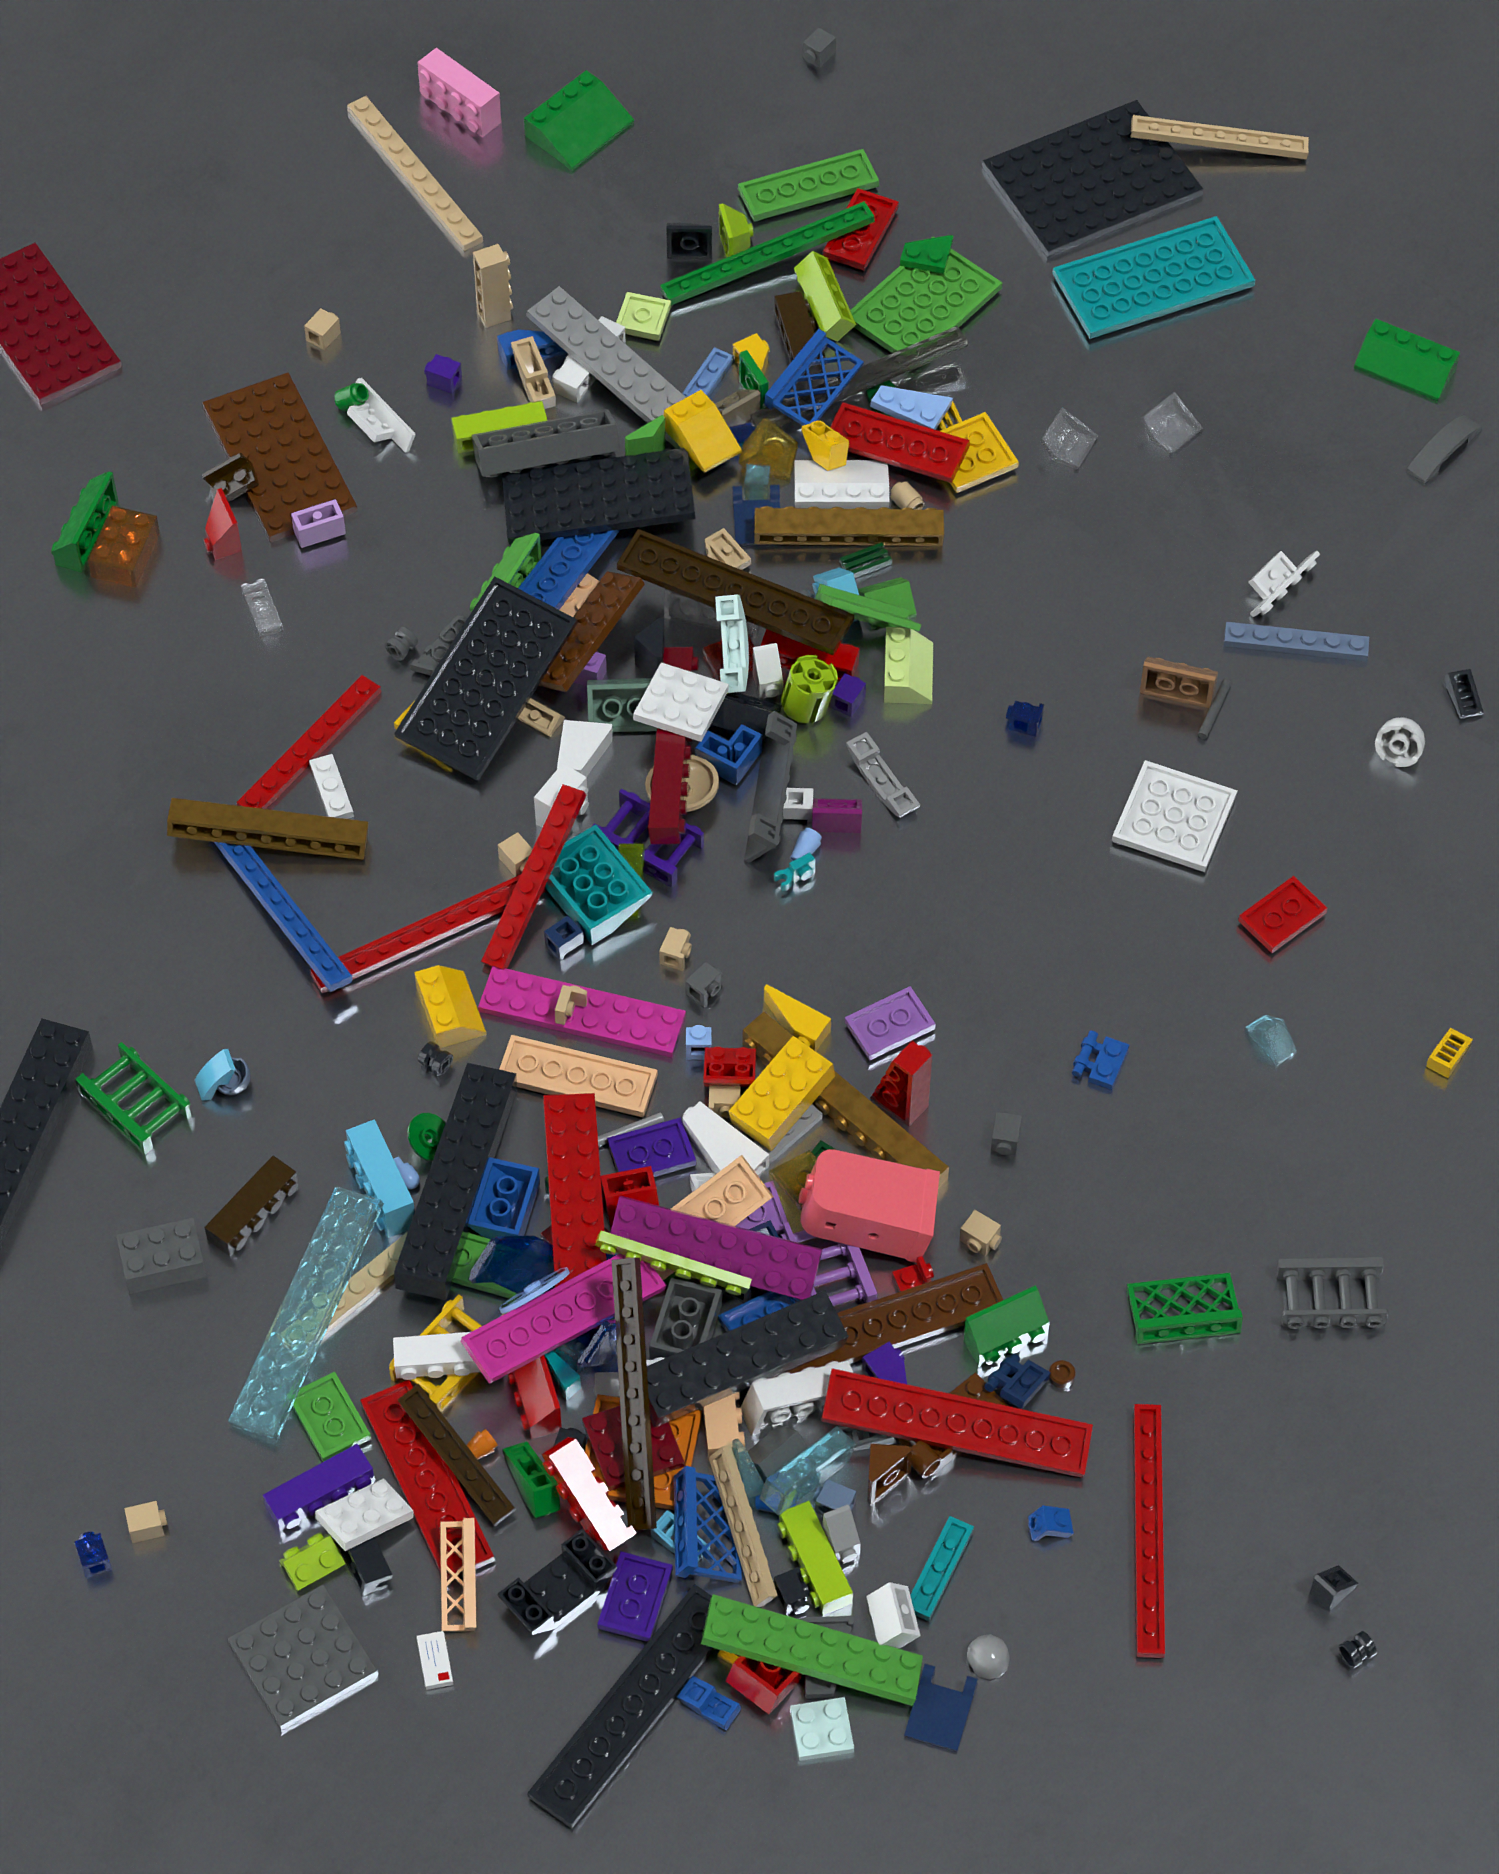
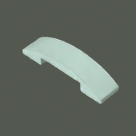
M740 595L715 597L717 621H721L724 669H720L721 682L729 684L727 693L745 692L749 668V647Z

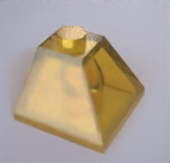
M764 418L742 445V452L738 463L754 476L787 481L791 477L798 442L768 418Z

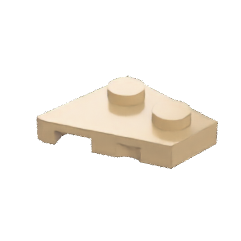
M724 528L705 538V549L708 557L741 570L751 565V558Z

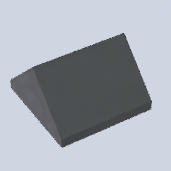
M781 1425L775 1427L740 1458V1461L771 1491L786 1489L816 1462L799 1432Z

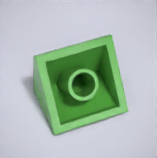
M899 577L858 589V593L861 596L910 610L908 619L916 617V609L908 580ZM870 624L871 629L880 627L877 625Z

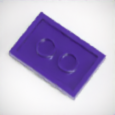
M681 1117L607 1138L617 1172L651 1166L653 1176L656 1177L696 1165V1158Z
M621 1551L616 1564L617 1569L613 1574L597 1628L648 1642L653 1635L673 1571V1565Z

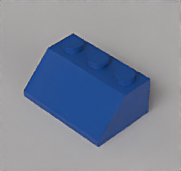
M489 1157L469 1218L468 1227L485 1238L521 1247L540 1185L539 1168Z

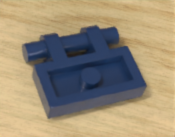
M1012 1354L1000 1363V1368L997 1371H993L988 1376V1381L984 1387L989 1392H993L995 1388L1001 1387L1000 1397L1023 1409L1049 1380L1051 1372L1029 1359L1022 1365L1019 1363L1020 1357L1017 1354ZM1011 1374L1014 1375L1012 1378H1009V1377L1007 1376V1375H1011Z

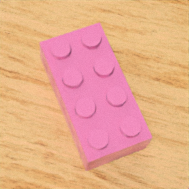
M435 48L418 61L420 93L423 97L429 98L441 110L447 111L455 120L462 122L470 131L476 132L481 137L486 136L501 124L500 95L498 91L438 48Z

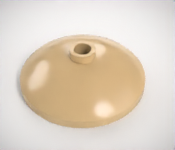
M692 755L691 760H687V764H690V778L685 780L689 786L688 797H684V800L687 801V812L697 810L708 804L716 795L719 787V778L715 767L706 759ZM653 768L649 771L645 782L646 792L650 800Z

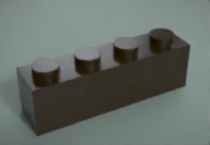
M801 291L774 296V312L790 362L793 361L815 334L814 319L808 315L810 312L807 299H803ZM821 364L810 366V375L822 373Z
M273 1155L204 1227L207 1240L229 1256L236 1250L242 1249L247 1238L253 1232L259 1231L263 1226L264 1220L270 1214L276 1213L281 1206V1202L287 1196L293 1195L297 1190L299 1184L297 1172Z

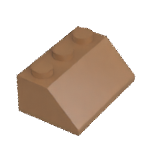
M1147 657L1143 665L1140 693L1210 708L1217 684L1218 672L1208 668L1189 666L1185 663H1175L1161 658Z

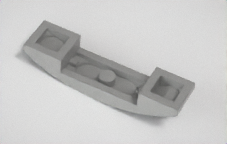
M867 732L846 742V746L861 774L891 812L901 818L920 807V803L908 787L903 788L879 755L880 749Z

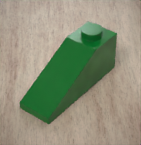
M526 1441L503 1448V1455L523 1500L535 1518L560 1511V1495L556 1489L558 1483L553 1476L551 1477L546 1472L543 1462L529 1443Z

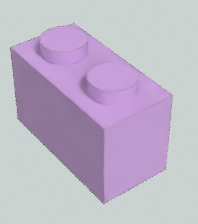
M336 499L291 513L294 533L301 548L346 534L344 516Z

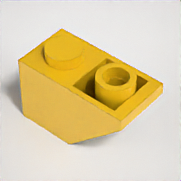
M813 421L802 426V433L812 458L816 463L828 471L846 465L849 440L822 421Z

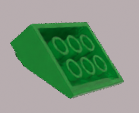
M586 70L524 118L525 137L573 171L633 124L634 119L605 84Z

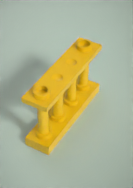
M458 1294L454 1300L446 1302L442 1312L419 1336L450 1334L445 1329L454 1319L471 1331L482 1327V1325L463 1312V1297ZM393 1358L389 1365L390 1379L395 1382L398 1378H396ZM479 1372L469 1373L465 1376L447 1374V1379L441 1386H435L424 1376L411 1379V1381L416 1385L419 1383L422 1389L430 1394L429 1398L439 1411L442 1412Z

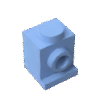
M702 1025L686 1027V1060H704L705 1051H691V1047H711V1027H704Z

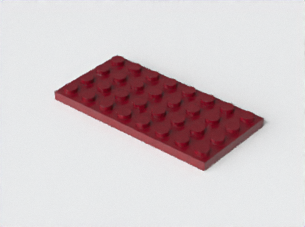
M36 242L0 258V349L40 406L122 367L120 359Z

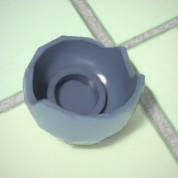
M231 1057L236 1070L227 1085H218L217 1089L226 1095H237L245 1091L250 1084L251 1071L241 1057Z

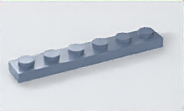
M1226 622L1224 647L1367 662L1369 637Z

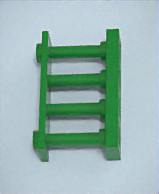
M120 1042L118 1044L121 1057L95 1079H89L82 1073L75 1081L78 1092L146 1155L153 1149L151 1142L153 1132L178 1112L187 1120L192 1117L189 1107L191 1103L182 1093L180 1095L177 1094L140 1059L138 1052L133 1047L128 1048ZM129 1065L137 1072L134 1077L112 1095H106L102 1091L101 1087L126 1066ZM144 1081L154 1088L153 1091L129 1110L125 1109L123 1111L118 1106L120 1100ZM163 1096L171 1105L146 1126L142 1125L140 1127L135 1122V1118Z

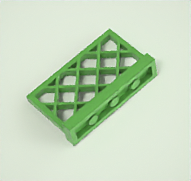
M819 584L815 597L816 600L852 613L856 620L884 628L906 627L920 631L921 624L908 619L910 611L908 609Z

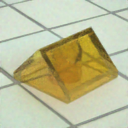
M810 1150L769 1171V1175L801 1211L802 1204L799 1203L800 1191L802 1188H805L807 1176L811 1174L817 1160Z

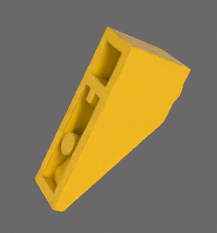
M767 984L765 985L764 1002L782 1027L814 1051H817L831 1032V1018Z

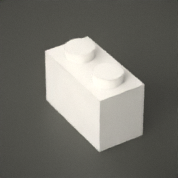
M889 1582L867 1596L869 1612L879 1645H888L899 1649L920 1637L908 1586Z

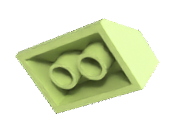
M886 627L884 703L932 704L933 642L913 629Z

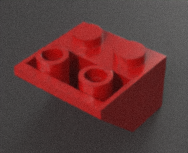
M705 1047L704 1087L716 1085L749 1088L755 1081V1048Z
M651 1166L600 1176L602 1197L610 1231L620 1196L659 1206L657 1188Z

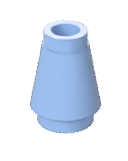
M805 828L804 831H800L790 859L794 861L809 852L813 854L821 845V835L811 828Z

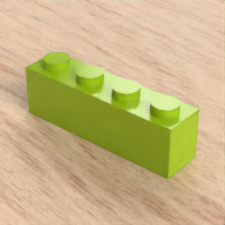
M812 251L794 267L797 281L803 288L804 298L808 300L812 310L811 314L819 326L818 329L826 333V338L838 342L856 326V323L828 258Z
M530 402L523 405L508 406L502 409L451 418L458 454L474 451L473 434L547 421L543 402Z
M810 1501L781 1511L779 1523H777L779 1534L782 1539H787L790 1545L787 1546L792 1561H797L800 1566L801 1581L808 1584L811 1590L809 1597L814 1608L819 1607L823 1616L852 1604L853 1592Z

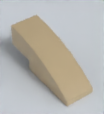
M533 336L511 342L514 358L529 401H542L544 409L556 406V395L548 379V371Z

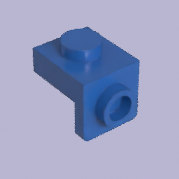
M1043 1505L1028 1517V1525L1032 1540L1034 1541L1040 1540L1045 1535L1068 1538L1074 1534L1069 1509Z

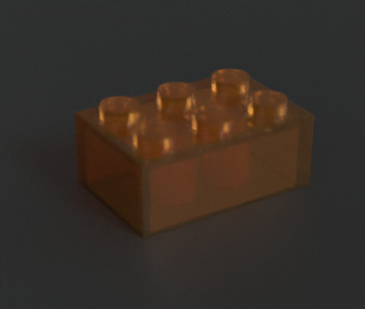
M112 506L88 559L91 577L136 588L160 534L157 516Z

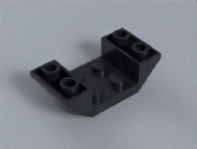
M583 1528L562 1543V1554L525 1582L518 1577L498 1593V1597L532 1635L558 1627L595 1598L617 1569V1566Z

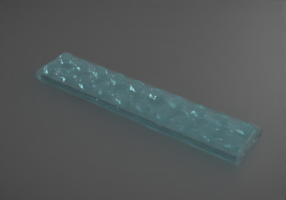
M335 1186L229 1417L228 1422L231 1425L275 1440L278 1439L384 1205L380 1199Z

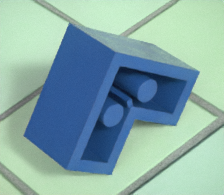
M743 724L740 725L729 741L707 731L702 742H699L695 747V756L709 761L715 767L719 777L737 785L762 752V734Z

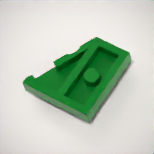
M947 235L905 243L900 258V266L944 274L954 236Z

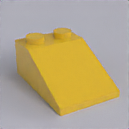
M702 390L664 409L665 431L681 448L688 452V456L704 473L742 452L741 447L718 408Z

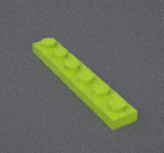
M602 1230L595 1243V1246L601 1247L600 1251L611 1255L620 1253L626 1255L625 1258H640V1261L651 1263L650 1267L656 1270L665 1271L669 1269L675 1271V1275L685 1279L694 1277L700 1279L701 1284L709 1287L719 1285L725 1287L726 1292L734 1295L745 1294L749 1290L752 1280Z

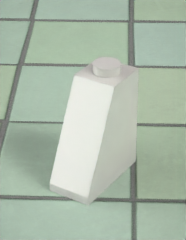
M564 720L557 769L563 763L587 777L612 743V724Z

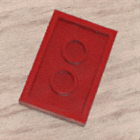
M1292 876L1240 914L1238 921L1273 953L1324 916L1328 908L1295 876Z

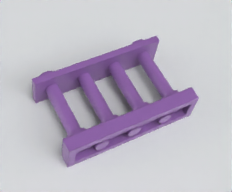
M789 1222L783 1223V1234L780 1235L782 1239L797 1243L816 1238L805 1230L793 1233ZM838 1243L823 1249L820 1261L841 1254L847 1257L849 1263H847L846 1267L816 1275L814 1287L849 1276L850 1278H855L857 1282L855 1289L829 1296L833 1306L858 1298L860 1301L864 1300L865 1303L877 1300L878 1293L859 1247ZM814 1287L811 1296L816 1294Z

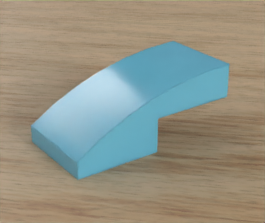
M223 1049L211 1058L196 1076L195 1083L202 1101L211 1100L218 1085H227L236 1069L228 1049Z

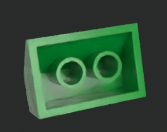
M1036 1285L966 1317L964 1343L978 1366L986 1363L988 1365L993 1364L1001 1356L1009 1352L1011 1354L1016 1353L1024 1345L1031 1342L1037 1343L1048 1335L1049 1320Z

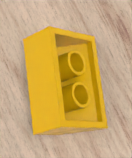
M437 965L414 972L417 992L435 1042L440 1048L486 1035V1030L464 971Z

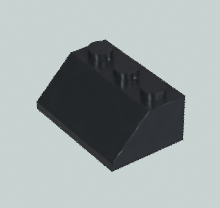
M738 692L727 693L709 728L716 729V726L725 729L726 733L734 735L740 725L743 724L762 734V739L765 740L768 738L765 735L768 715L773 711L780 713L782 705Z

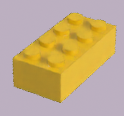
M792 1036L729 1110L731 1123L772 1151L835 1077L833 1063Z

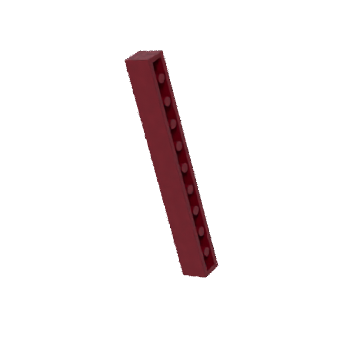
M664 647V664L693 673L694 671H699L698 656L694 657L693 647ZM657 728L648 824L650 843L680 844L681 834H685L686 830L685 819H682V816L687 815V801L684 800V797H688L689 794L688 782H685L686 778H690V764H687V760H691L692 757L691 745L688 744L693 742V739Z

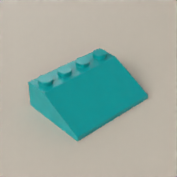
M597 825L590 827L565 842L545 885L546 890L574 922L580 923L584 929L583 935L591 945L613 933L653 895V892Z

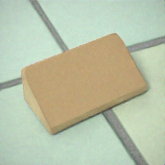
M530 698L518 719L551 737L564 721L565 716Z

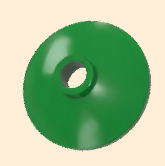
M421 1113L415 1116L408 1125L407 1135L409 1143L414 1152L424 1160L433 1162L446 1125L442 1118L432 1113Z

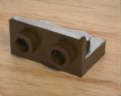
M242 453L232 456L230 459L202 474L203 479L210 485L213 497L215 498L217 489L222 488L228 502L259 485L252 462Z

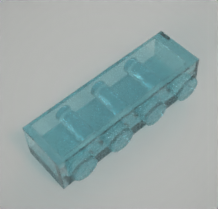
M836 1426L769 1476L765 1481L759 1499L779 1516L848 1464L856 1442Z

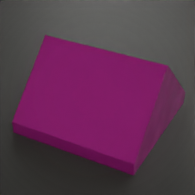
M813 798V830L816 832L861 833L862 799Z

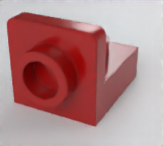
M923 1256L917 1257V1264L892 1271V1278L898 1292L931 1282V1278H934V1273L930 1263H925Z

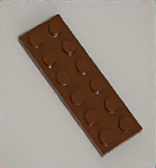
M609 571L605 573L586 601L575 613L574 618L577 619L578 624L538 686L564 692L568 691L645 585L640 577Z

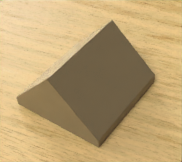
M739 389L715 403L731 431L760 415V392L758 389Z

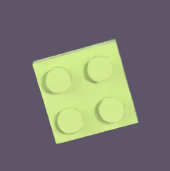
M627 292L616 323L625 327V334L659 341L671 308V301Z

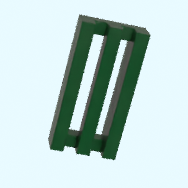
M881 542L840 558L839 563L843 569L848 571L862 566L850 571L853 572L854 578L891 565L892 558L888 556V551L884 549V544ZM883 557V559H880V560H878V561H875V562L870 563L871 561H874V560H877V559Z

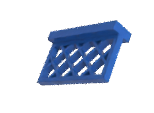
M818 329L765 394V406L771 410L776 408L802 426L813 421H819L860 370L864 361L826 338V333ZM826 347H829L835 351L836 357L823 358L822 352ZM850 361L855 366L850 370H842L840 362ZM837 362L838 371L826 373L824 364ZM821 364L822 373L810 375V366ZM840 376L841 383L839 386H828L827 378ZM824 379L825 388L812 389L811 380ZM808 381L809 390L796 391L795 385L797 382ZM827 393L826 402L815 404L814 394ZM799 396H811L812 404L799 406ZM794 397L796 406L786 407L781 402L784 398ZM813 409L814 417L810 422L801 417L800 411Z
M685 1466L674 1475L675 1576L685 1578L691 1574L739 1583L742 1580L741 1562L730 1526L718 1514L724 1507L719 1490L717 1489L715 1477L713 1475L697 1473L695 1467ZM696 1481L703 1482L710 1490L705 1496L696 1488ZM710 1494H713L722 1505L717 1511L706 1500ZM699 1504L710 1515L705 1521L697 1513V1506ZM712 1518L723 1530L717 1536L706 1524ZM700 1528L711 1540L706 1546L697 1538V1531ZM724 1533L732 1541V1548L730 1550L719 1540V1537ZM711 1544H714L723 1554L718 1561L707 1550ZM700 1554L712 1565L709 1569L698 1567V1556ZM726 1558L733 1566V1573L726 1572L719 1563Z

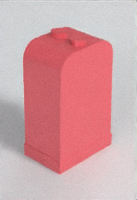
M839 1150L823 1151L818 1156L811 1174L807 1176L805 1188H802L800 1191L799 1203L802 1204L801 1225L808 1234L814 1237L905 1258L907 1261L917 1263V1257L924 1255L933 1237L940 1171L920 1169Z

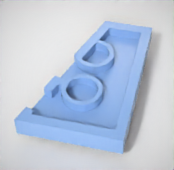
M881 385L871 400L870 407L894 418L936 430L950 408L953 398Z

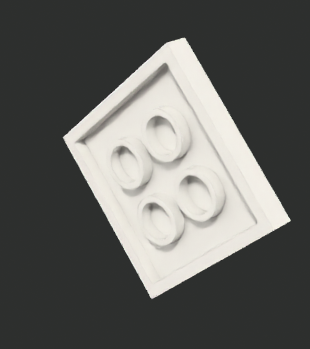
M661 663L633 714V720L702 742L729 690V684Z

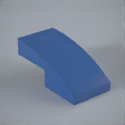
M693 1675L677 1696L678 1700L724 1730L729 1728L741 1710L739 1703L718 1693L714 1686Z

